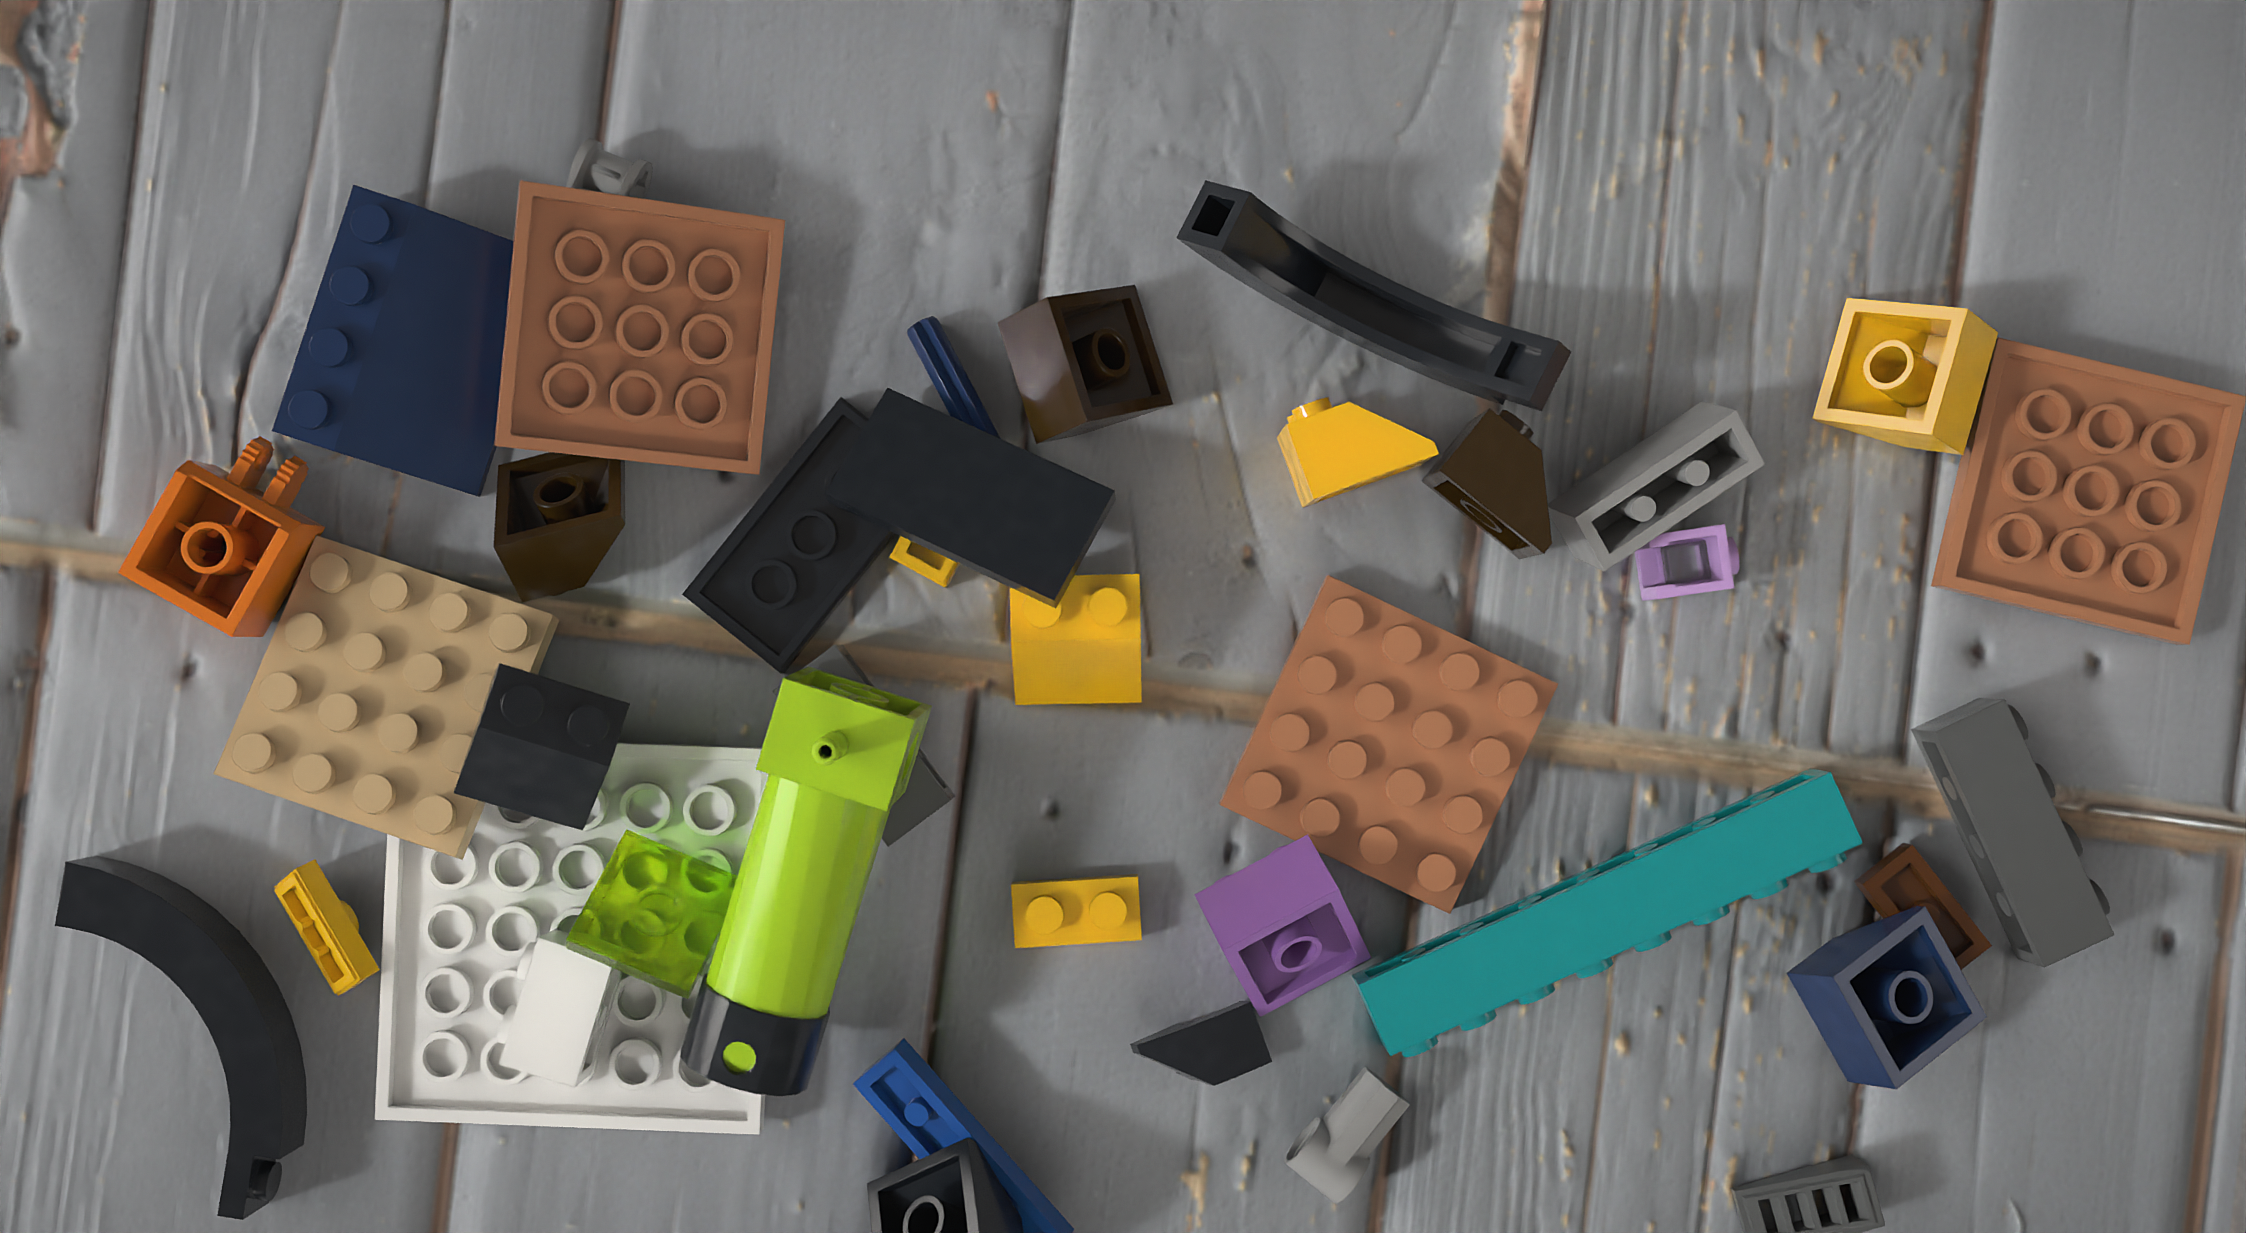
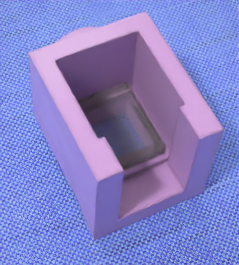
M1725 524L1662 533L1635 551L1642 601L1734 588L1733 575L1738 574L1739 571L1737 545L1732 537H1727Z

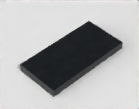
M890 388L886 389L824 493L829 503L1054 608H1057L1116 500L1115 490Z
M842 397L834 404L682 594L781 674L788 670L896 535L885 528L829 503L824 494L868 421L865 415Z

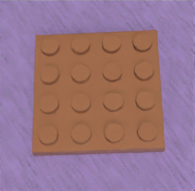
M521 180L518 191L494 446L759 475L785 220Z
M1998 337L1965 451L1960 458L1931 587L2171 644L2190 645L2246 396Z
M1327 575L1226 786L1219 805L1294 841L1308 835L1318 852L1450 914L1558 683Z

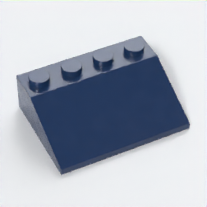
M353 185L272 431L480 497L497 446H494L514 241L418 205Z

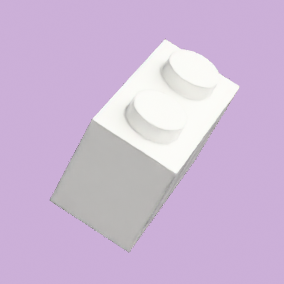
M557 929L538 937L536 943L530 942L522 954L517 970V979L524 981L517 1005L511 1004L507 1008L498 1030L497 1041L505 1044L499 1065L574 1088L590 1076L629 951Z

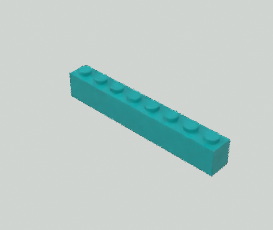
M1810 768L1353 974L1352 978L1379 1038L1389 1055L1392 1056L1401 1052L1403 1057H1412L1433 1048L1439 1042L1436 1035L1456 1026H1460L1462 1031H1469L1491 1022L1497 1016L1494 1009L1518 999L1521 1005H1525L1547 997L1555 991L1553 983L1574 973H1576L1578 978H1586L1605 971L1613 965L1611 957L1632 947L1635 948L1636 952L1656 948L1672 938L1669 930L1691 920L1695 926L1716 921L1730 912L1729 903L1750 894L1752 899H1761L1776 894L1789 885L1786 878L1807 868L1810 873H1818L1836 867L1847 859L1844 851L1856 847L1863 842L1832 773Z

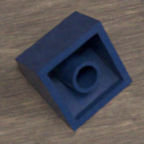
M1925 906L1913 907L1832 938L1787 972L1789 979L1848 1082L1897 1090L1987 1018Z

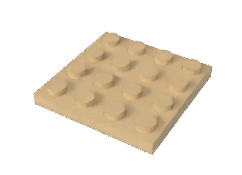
M316 535L213 774L463 860L485 802L457 795L453 792L494 671L498 664L501 663L538 674L559 619L553 614Z

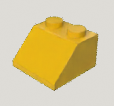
M1847 298L1812 419L1823 424L1902 447L1963 455L1998 332L1967 308Z
M1329 397L1293 409V415L1287 417L1288 424L1285 425L1277 436L1302 508L1418 467L1439 454L1434 441L1351 402L1332 407Z
M1140 574L1074 575L1057 608L1051 607L1010 587V632L1015 705L1142 702Z

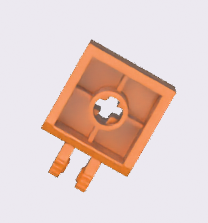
M261 436L253 440L251 439L250 443L242 450V455L238 457L230 473L216 465L187 460L173 474L118 573L231 637H263L298 577L316 535L321 536L325 529V526L290 507L301 488V484L308 475L309 468L306 465L307 462L295 455L292 458L286 459L281 464L279 470H277L276 476L273 477L264 493L255 487L265 472L275 449L270 441ZM224 540L227 546L226 553L221 551Z

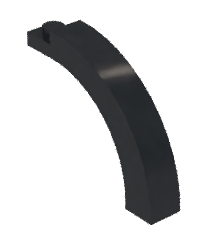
M1205 180L1177 236L1178 240L1221 270L1329 332L1421 375L1501 405L1504 404L1505 400L1542 411L1571 354V351L1558 340L1509 327L1464 312L1372 271L1292 224L1249 191Z
M97 855L66 861L55 926L98 935L114 941L145 958L159 968L180 988L194 1005L212 1036L225 1072L230 1101L228 1153L217 1216L244 1220L267 1205L276 1195L282 1177V1165L280 1162H276V1159L279 1160L304 1145L307 1090L304 1062L292 1015L280 988L262 958L241 932L214 907L189 889L158 873L124 861Z

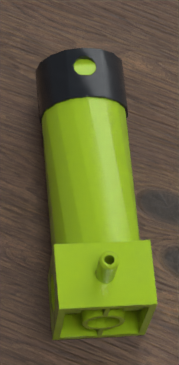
M809 666L783 678L755 769L767 773L768 778L708 973H705L681 1047L680 1058L690 1069L707 1079L727 1087L753 1094L790 1096L798 1095L807 1089L830 1016L829 1005L891 806L906 792L932 705Z

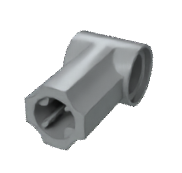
M1364 1067L1324 1118H1315L1302 1130L1289 1148L1284 1163L1333 1203L1337 1204L1344 1200L1360 1182L1370 1163L1368 1156L1410 1104L1391 1085L1376 1073Z

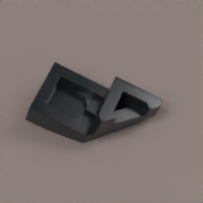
M1239 1001L1187 1025H1172L1130 1044L1134 1054L1155 1061L1190 1080L1201 1081L1212 1086L1272 1062L1250 1001Z

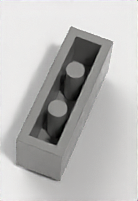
M1701 401L1548 503V510L1574 558L1602 571H1607L1765 465L1737 410Z

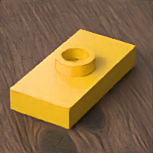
M316 859L295 868L274 886L277 897L334 994L339 996L349 991L380 970L358 933L359 923L356 914L345 901L338 899Z

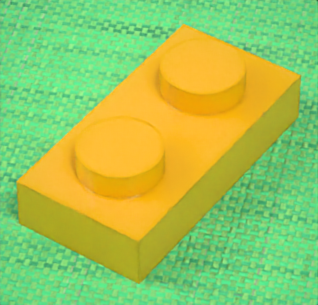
M1138 874L1017 881L1011 883L1015 948L1142 940Z

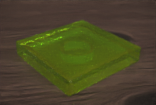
M626 829L566 938V949L689 999L718 941L737 875Z

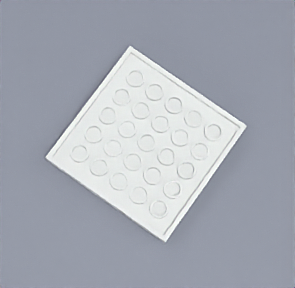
M618 742L609 770L583 831L485 803L463 860L387 834L375 1120L760 1135L764 1129L765 1095L730 1088L707 1079L690 1069L680 1058V1053L705 973H708L768 778L767 773L755 770L762 747ZM554 929L629 951L591 1075L575 1088L499 1065L505 1044L497 1041L498 1030L507 1008L511 1004L517 1005L524 981L517 979V970L522 954L530 942L536 943L538 937Z

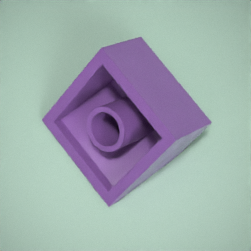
M1308 835L1289 845L1275 849L1270 855L1234 874L1220 878L1213 885L1194 894L1224 955L1259 1017L1371 959L1370 953L1339 888Z

